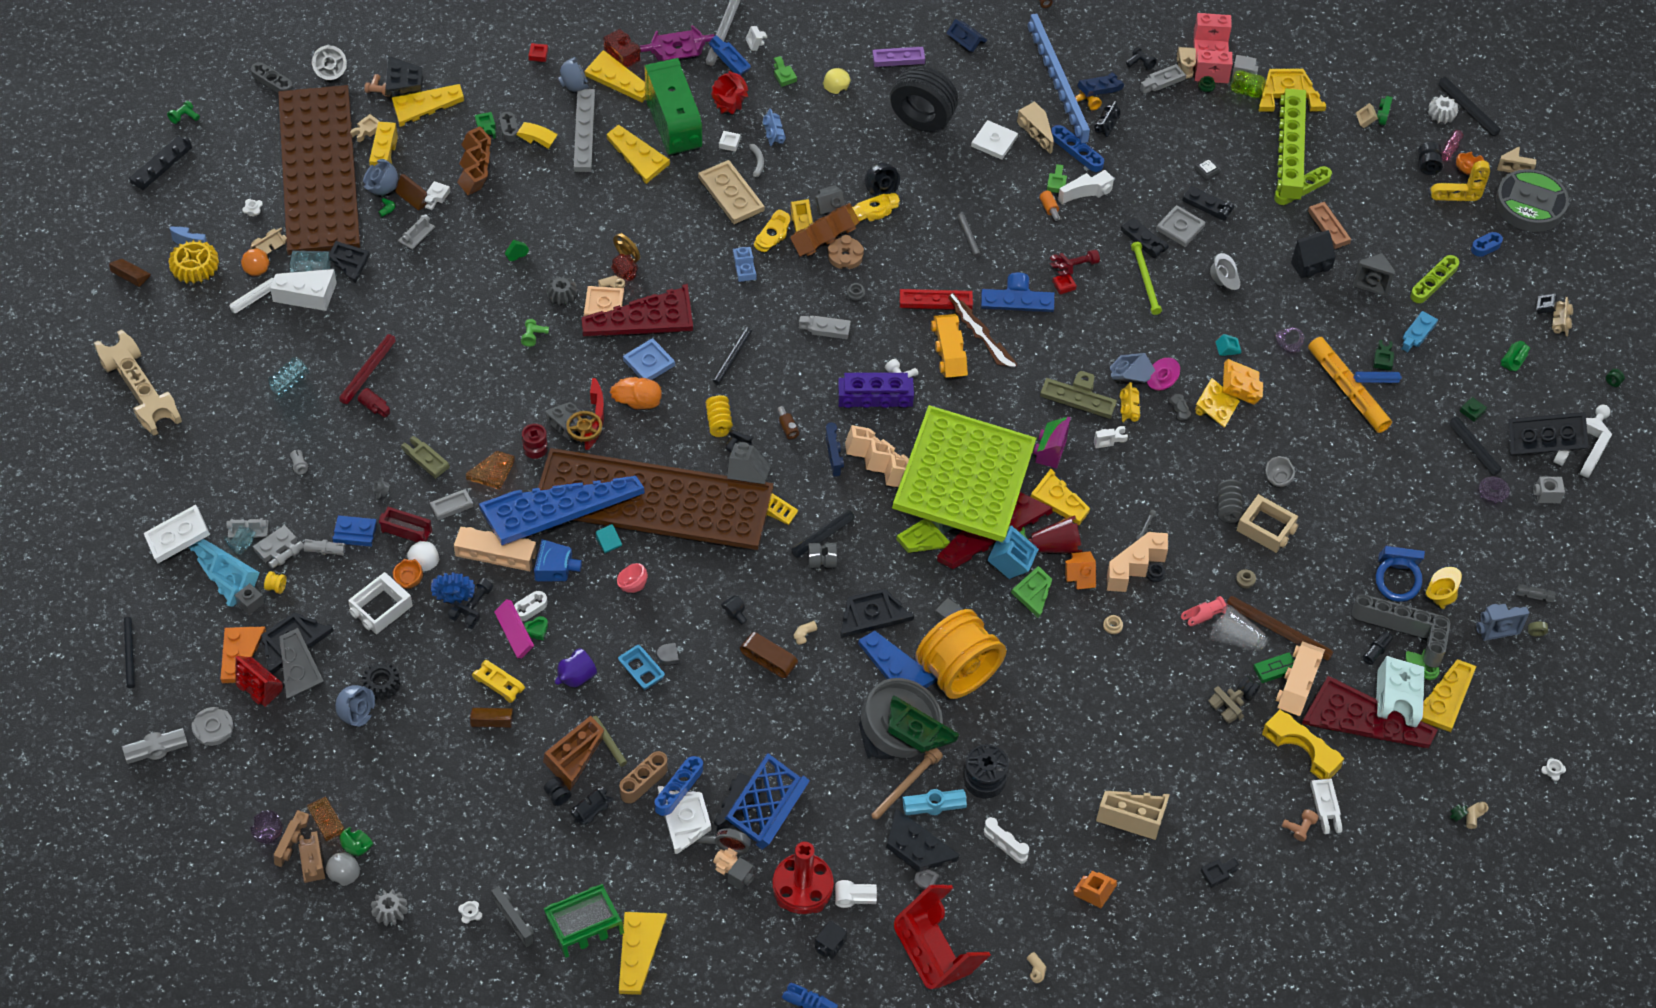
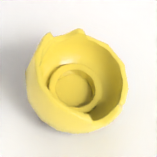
M834 68L826 73L823 85L827 91L839 94L841 90H847L851 79L845 70Z

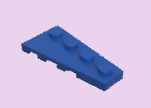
M876 631L859 639V646L886 679H909L925 688L937 682V678L932 673L926 672L919 663Z

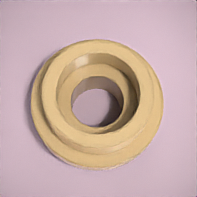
M1110 615L1104 620L1103 627L1110 634H1118L1123 629V622L1120 617Z

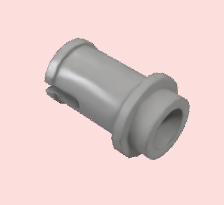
M296 450L290 453L294 464L293 470L297 474H304L307 472L308 464L304 461L302 451L297 450L299 455L297 456Z

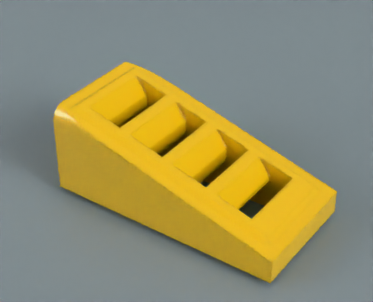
M772 493L767 515L789 525L798 513V510ZM789 510L790 512L787 517H784L786 511Z

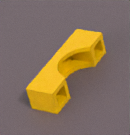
M1281 709L1264 726L1262 735L1275 745L1295 744L1305 749L1311 758L1310 772L1319 779H1331L1341 768L1344 758L1338 751L1330 748L1321 738L1313 735L1305 726L1300 725L1291 715L1284 713Z

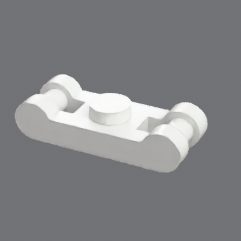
M988 818L985 822L984 835L1020 864L1025 863L1028 859L1029 846L1025 843L1017 842L1011 833L1001 829L995 818Z

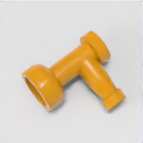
M1081 90V94L1075 97L1077 102L1087 98L1090 110H1097L1102 104L1100 98L1094 96L1087 97Z

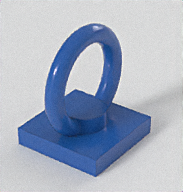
M1385 546L1379 553L1378 562L1382 563L1376 572V584L1379 591L1386 598L1396 602H1404L1418 594L1422 586V573L1418 565L1424 559L1425 551ZM1390 566L1399 569L1410 568L1415 577L1412 589L1404 594L1391 592L1384 583L1386 569Z

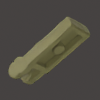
M412 436L410 441L416 448H411L405 442L401 445L402 450L435 479L450 468L449 463L415 436Z

